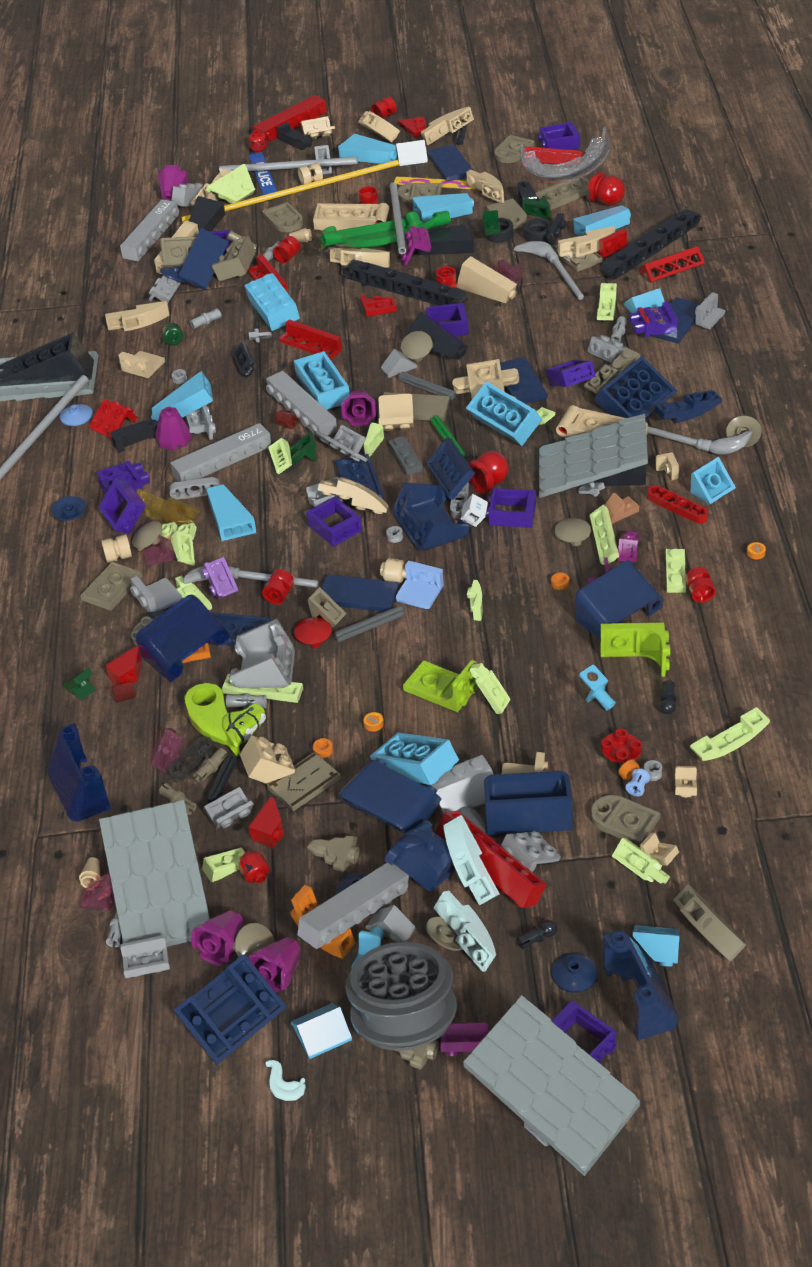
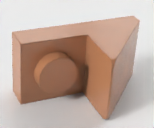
M613 493L605 504L608 508L612 524L639 512V505L629 496L621 499L616 493Z

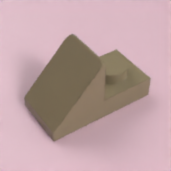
M320 587L308 599L312 617L320 615L325 621L330 623L332 628L347 614Z

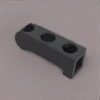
M286 122L277 127L278 140L300 150L312 146L311 138L290 128L289 123Z
M151 419L111 431L112 445L120 453L124 451V447L148 438H156L157 421Z

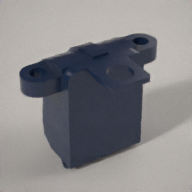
M425 820L415 828L407 831L391 847L384 860L391 866L393 864L397 865L430 892L431 890L434 891L456 869L446 840L432 832L433 824Z

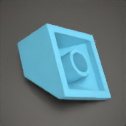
M634 926L633 937L654 961L659 962L661 966H673V963L678 964L680 929Z

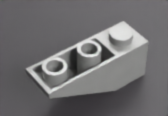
M187 183V185L179 184V186H173L172 201L177 202L179 206H192L191 201L203 188V184Z

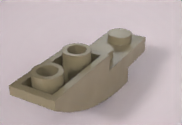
M626 348L609 366L605 364L595 374L596 377L591 378L584 385V388L598 394L603 387L639 359L640 354Z
M687 884L674 898L673 901L680 907V911L729 961H732L746 946L742 939L722 917L715 913L692 886Z

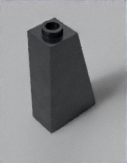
M198 196L189 222L197 224L198 231L201 228L213 231L225 216L224 203Z
M462 224L428 231L431 243L429 252L414 249L417 255L474 253V244L466 225Z
M422 312L418 314L405 334L407 336L415 331L425 332L432 339V351L458 360L465 355L468 348L465 343Z

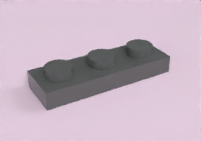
M405 436L389 440V446L406 475L423 471V465Z

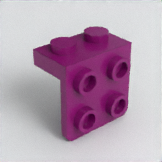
M411 225L409 231H406V253L401 254L403 266H407L415 248L427 252L430 251L429 233L425 228Z

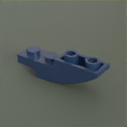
M713 390L695 392L685 395L684 401L680 400L655 405L654 411L663 420L672 419L675 423H680L708 412L720 404L722 398Z

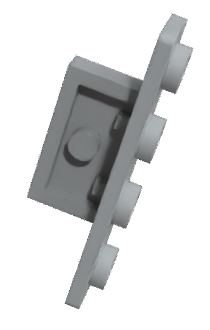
M207 404L199 408V410L184 416L190 433L199 434L207 432L209 440L213 439V433L216 432L215 424L212 421V415H210Z
M342 424L334 439L317 430L316 434L321 436V441L327 444L330 443V446L337 450L341 448L340 452L348 456L351 454L350 457L358 462L360 459L365 462L368 460L358 454L366 440L362 435Z

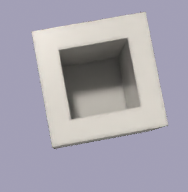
M472 494L463 504L461 520H466L467 523L476 527L485 518L488 502Z

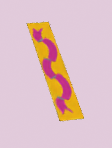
M396 177L394 183L399 185L408 183H442V187L475 189L469 186L467 181L460 180L447 182L444 179Z

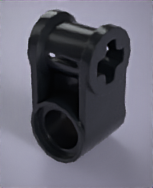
M521 181L517 184V199L521 207H523L522 200L524 198L537 200L536 193L529 182Z

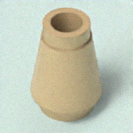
M304 228L289 233V236L295 237L300 243H308V241L312 240L310 229Z
M94 857L87 860L79 876L81 885L87 889L95 888L101 881L100 861Z

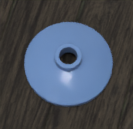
M75 404L61 411L60 420L65 425L78 426L88 422L92 418L93 412L87 405Z

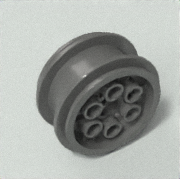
M415 942L389 943L364 954L354 964L346 980V994L352 1004L350 1016L354 1029L372 1045L387 1050H410L435 1041L448 1029L457 1011L456 996L451 989L453 972L450 964L435 949Z

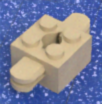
M496 359L467 364L468 376L455 378L452 382L456 394L471 392V398L473 399L486 381L504 391V386L519 383V373L515 368L501 370L500 361Z

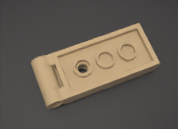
M318 203L313 218L314 230L323 231L330 226H335L337 230L386 222L389 206L386 203Z
M572 405L568 407L556 427V432L562 437H571L591 432L599 427L618 423V420L626 418L586 410Z

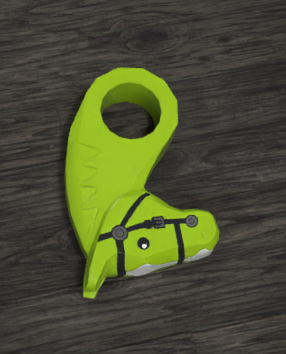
M198 684L189 689L185 695V704L191 725L205 737L228 745L236 757L240 756V744L247 742L266 719L265 710L259 704H252L242 711L227 713L223 691L215 684ZM204 702H212L211 704L205 706L199 705Z

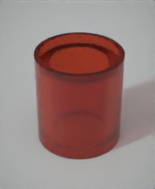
M279 410L275 417L276 424L288 429H293L298 420L296 415L284 410Z
M131 681L112 686L117 703L136 697Z

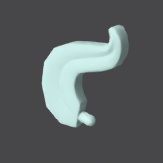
M276 1060L266 1061V1066L272 1067L269 1083L270 1090L276 1098L290 1101L297 1100L304 1095L306 1089L304 1084L305 1078H302L300 1082L283 1081L281 1063Z

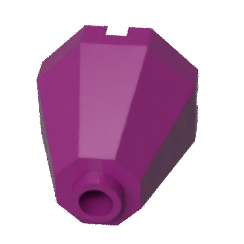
M165 165L158 172L160 190L164 200L172 201L173 186H179V184L187 185L189 181L187 172L185 170L181 171L177 165Z
M355 389L341 403L342 418L347 419L352 426H366L372 418L376 417L375 400L364 389Z
M169 406L160 412L155 434L160 448L176 450L177 446H187L192 439V433H190L187 424L178 410Z
M231 910L197 925L191 931V944L195 950L197 948L200 949L201 953L199 955L203 960L217 966L222 965L224 962L230 961L235 954L233 950L234 941L240 929L244 927V920L239 913Z
M286 937L251 953L247 958L277 993L280 989L281 991L285 990L290 984L300 957V947L295 940Z

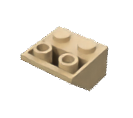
M251 736L240 753L248 777L264 783L294 774L296 771L287 748L280 743L274 744L263 737Z

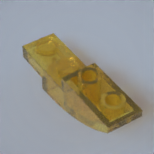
M142 489L136 491L146 505L144 508L146 511L145 516L168 523L175 522L176 524L194 523L202 512L201 509L172 497L165 500Z

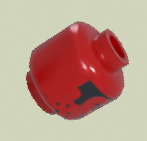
M255 130L249 135L250 149L256 153L263 152L267 147L266 135L259 130Z
M249 851L243 854L238 864L240 873L248 883H262L266 880L270 871L267 861L260 852Z

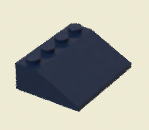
M641 356L603 387L594 401L611 415L630 418L645 414L646 419L654 412L655 405L665 403L677 390Z

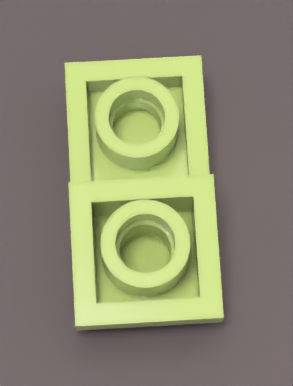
M175 522L163 524L160 541L171 542L170 537L176 531L192 535L193 540L197 527L194 523L183 524L179 527Z
M474 580L472 587L468 588L467 598H470V611L473 612L474 620L481 621L483 614L482 591L478 580Z

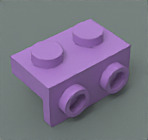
M224 557L210 563H204L202 573L205 579H209L211 584L209 589L212 596H216L217 600L239 591Z

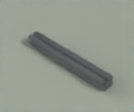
M406 372L399 374L401 382L436 395L450 396V400H453L456 396V392Z
M397 606L336 631L335 638L338 642H341L397 619L405 614L403 607Z

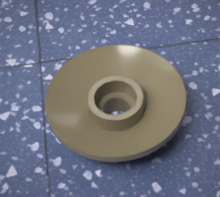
M739 416L729 422L726 435L727 437H733L753 430L751 438L744 446L750 447L759 441L762 430L756 419L750 416Z
M432 917L428 920L426 924L427 932L438 945L449 950H462L455 941L458 935L442 917Z

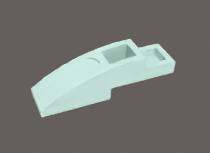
M460 815L443 825L450 856L464 887H470L479 905L499 895L500 893L479 857L482 851L463 816Z
M450 891L443 892L434 909L458 935L455 941L482 972L486 971L496 956L495 948L487 929L469 905L462 906Z

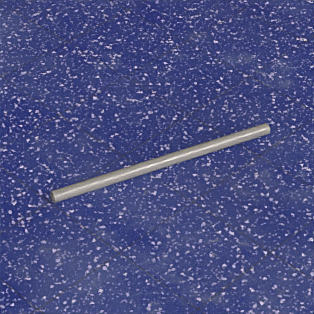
M347 157L245 165L248 171L292 169L303 166L309 167L310 164L319 163L320 167L358 164V158ZM241 165L219 166V172L222 169L233 171Z
M392 182L390 184L398 251L400 254H405L406 245L397 184Z
M82 375L0 467V480L88 382V378L85 375Z

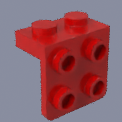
M622 229L600 239L599 251H596V253L604 258L627 247V231Z
M103 399L89 424V428L111 438L110 432L120 429L125 419L135 423L138 417L133 414V409L127 406L122 407L120 403L114 400L111 402Z

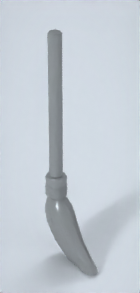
M530 241L517 245L514 248L516 252L531 253L547 258L551 263H554L579 300L584 298V295L560 263L559 257L551 245L543 241Z
M647 427L648 434L696 446L697 449L710 451L716 455L733 453L743 448L753 433V430H749L737 436L711 441L702 438L697 440L653 427Z
M202 566L191 570L184 577L183 583L188 584L209 579L204 578L202 573L204 568ZM229 567L233 579L247 578L269 581L272 575L242 571L239 568ZM293 577L294 585L318 587L317 580Z

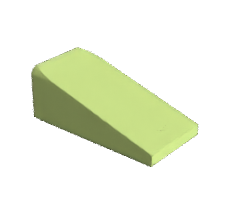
M176 531L170 538L178 561L194 566L192 535Z
M241 847L205 857L202 866L203 872L210 882L220 880L239 870L238 864L245 851Z

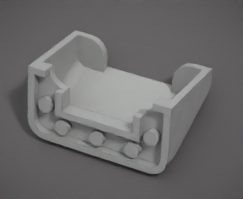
M278 619L237 636L234 647L237 654L241 655L243 659L241 670L232 669L229 675L233 686L236 685L238 688H285L291 685L295 650Z

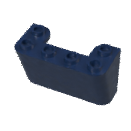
M627 560L577 591L575 620L601 639V624L621 623L622 620L645 605L646 615L651 616L663 608V597L640 571Z

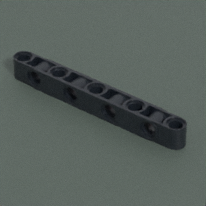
M685 209L603 262L600 268L601 274L615 280L696 227L700 221V214Z
M351 260L342 270L343 275L347 279L438 306L465 303L468 300L467 293L461 289L359 260Z

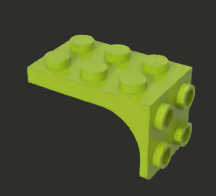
M664 623L601 624V657H648L659 664L661 677H665L666 670H669V658H666V656H670V644H666V642H669V631H665Z
M423 660L404 683L403 690L458 712L462 706L467 704L470 696L478 690L476 678L472 676L469 670L473 664H476V661L471 660L464 670L457 674Z

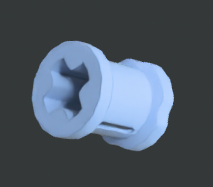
M640 768L634 769L632 779L626 785V790L629 794L633 796L643 795L644 786L650 781L648 772Z

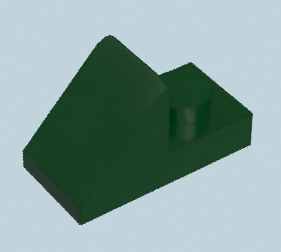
M544 195L539 201L529 198L522 200L523 210L526 214L550 220V204Z
M498 210L484 211L482 213V222L485 236L500 234Z
M312 431L290 448L292 465L300 461L305 455L315 462L316 442Z
M87 668L62 686L76 698L83 700L95 691L94 686L88 679L93 673Z

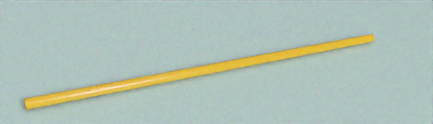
M394 160L225 205V212L398 166L399 161ZM191 215L181 217L182 222L189 221Z

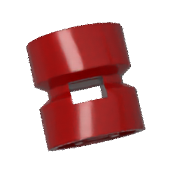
M386 97L371 105V112L382 119L395 114L397 111L396 103L391 97Z
M365 186L359 189V204H378V193L375 187Z
M286 236L273 249V255L280 263H287L300 251V243L295 237Z
M449 266L438 268L436 270V281L457 288L456 270Z
M695 567L687 572L685 580L693 600L699 603L711 600L716 594V589L708 570L704 567Z
M275 570L262 590L264 598L272 604H282L294 585L293 576L285 570Z

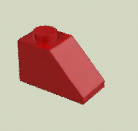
M139 647L132 648L106 665L109 679L122 691L138 681L142 664Z
M272 797L269 798L249 826L251 840L274 848L277 842L281 841L284 836L282 820L275 800Z

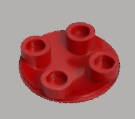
M318 617L304 619L294 629L295 639L303 644L310 645L312 648L319 647L332 634L330 623Z
M617 729L615 733L607 735L602 740L601 751L609 760L616 763H625L639 758L642 752V742L633 735L628 734L625 729Z

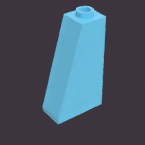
M353 134L338 146L339 158L357 157L360 162L379 164L391 162L397 158L396 145L358 134Z
M467 193L412 198L413 211L418 213L419 219L423 223L431 220L435 212L448 211L450 218L473 213L474 201Z
M621 205L574 218L575 234L583 236L586 231L615 226V229L630 224L631 213L628 208Z
M201 371L152 407V420H156L158 423L160 412L169 406L176 408L183 418L212 402L211 384Z
M224 484L206 488L209 504L222 541L256 533L254 517Z

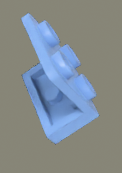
M408 561L405 565L406 581L397 593L396 601L429 609L444 586L443 569Z

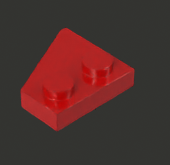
M425 117L398 120L399 126H404L405 131L413 137H421V131L427 128Z
M360 295L366 317L397 311V305L393 297L374 296V299L365 298V295Z

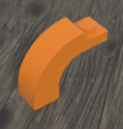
M304 885L291 900L294 909L290 914L297 926H299V918L318 907L311 887ZM347 929L345 933L338 935L320 948L343 959L355 945L351 929Z

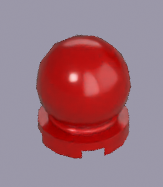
M597 171V175L591 177L588 185V190H590L588 199L594 202L600 200L605 205H615L621 202L625 196V186L622 180L616 176H606L605 173Z
M498 451L484 452L476 460L468 463L475 472L469 481L475 486L473 490L479 494H486L493 489L494 485L503 482L508 475L509 464L506 457Z

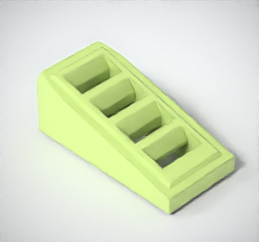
M370 424L364 443L365 454H369V457L384 439L383 425Z
M280 438L268 447L278 474L292 465L290 447L287 441Z

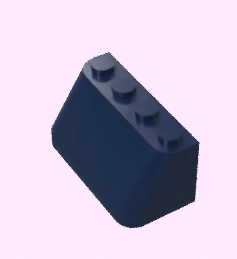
M544 771L495 774L485 778L487 835L573 830L572 795L569 775L566 772Z

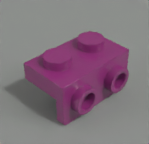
M451 1023L442 1034L441 1052H446L448 1056L460 1055V1052H470L471 1054L488 1034V1023Z

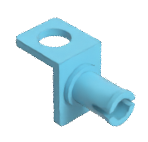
M591 665L579 674V677L591 689L586 699L587 702L596 698L606 711L615 705L616 702L605 691L608 680L595 665ZM590 672L595 673L598 680L590 681L587 678V674Z
M373 927L370 932L360 931L359 952L352 964V968L360 957L370 950L381 946L384 931L380 927Z

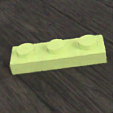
M666 549L667 593H686L685 549Z

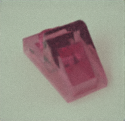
M504 259L499 260L498 273L518 285L522 277V263L511 266Z
M159 535V546L143 549L147 566L177 559L170 539Z
M166 728L151 764L163 773H168L186 758V755L180 751L186 737L172 728Z
M105 874L84 889L78 907L101 911H110L112 909L115 898L112 891L110 874Z

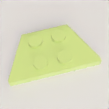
M243 164L210 184L206 190L219 194L218 197L233 204L251 195L255 188L246 165Z

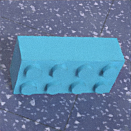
M273 273L245 285L250 302L271 331L285 326V322L289 319L293 321L300 319L296 303Z
M324 351L294 360L296 377L310 396L326 410L341 406L342 401L349 395V386Z
M487 381L466 407L475 419L520 446H523L542 421L536 410Z
M400 732L395 734L370 756L374 761L376 758L384 761L387 764L386 767L417 783L428 785L436 783L439 777L445 772L450 771L453 765L459 761L448 739Z

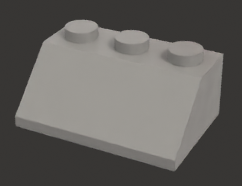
M483 755L454 765L450 771L445 772L436 783L431 785L438 790L436 794L441 797V801L437 806L441 816H443L444 812L459 811L463 807H471L475 810L485 806L484 780L486 777L494 774Z

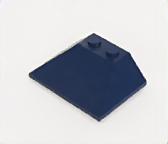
M243 954L195 995L187 998L173 1011L213 1062L218 1065L286 1009L287 1006L247 956Z

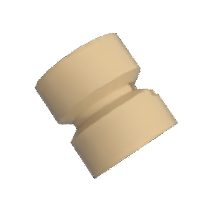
M319 163L310 164L309 167L303 166L298 168V176L302 185L312 181L323 180Z
M126 534L117 536L115 540L112 538L101 540L107 563L117 561L118 557L121 559L132 557Z

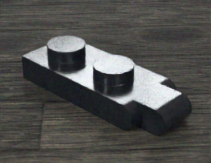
M562 213L557 214L548 230L547 243L549 245L555 244L557 238L561 236L562 229H565L566 220H564V214Z
M241 342L232 355L240 373L249 377L255 370V362L247 345Z

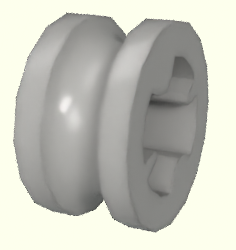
M178 369L172 373L174 383L182 384L187 381L185 370Z
M392 526L387 529L388 541L397 543L403 539L401 527Z
M650 760L644 764V770L650 775V781H657L662 777L663 767L660 762Z

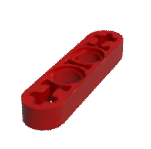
M653 485L648 488L647 499L695 523L702 524L707 522V508L661 486Z

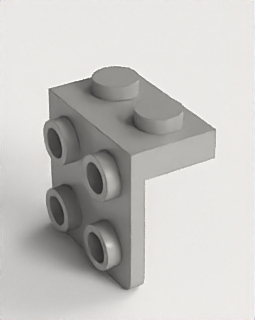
M137 576L130 579L132 587H130L131 593L148 612L162 611V609L182 601V595L167 578H163L148 586H145Z
M535 831L506 834L501 844L506 851L532 872L537 864L558 862L561 858L556 849L549 845L540 833Z

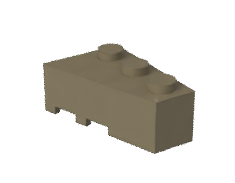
M249 236L234 240L226 249L227 253L219 257L220 261L212 264V268L219 281L235 276L241 277L246 274L256 252Z

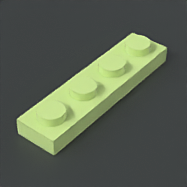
M602 505L590 514L600 563L604 565V557H608V564H610L619 557V552L608 508Z
M227 674L222 686V691L226 694L267 696V699L298 703L303 691V684L291 682V685L285 688H238L236 685H232L229 678L230 674Z

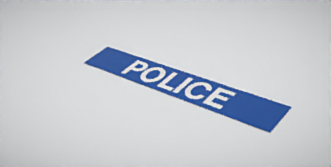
M262 152L249 155L252 164L266 163ZM269 170L255 171L263 195L277 192Z

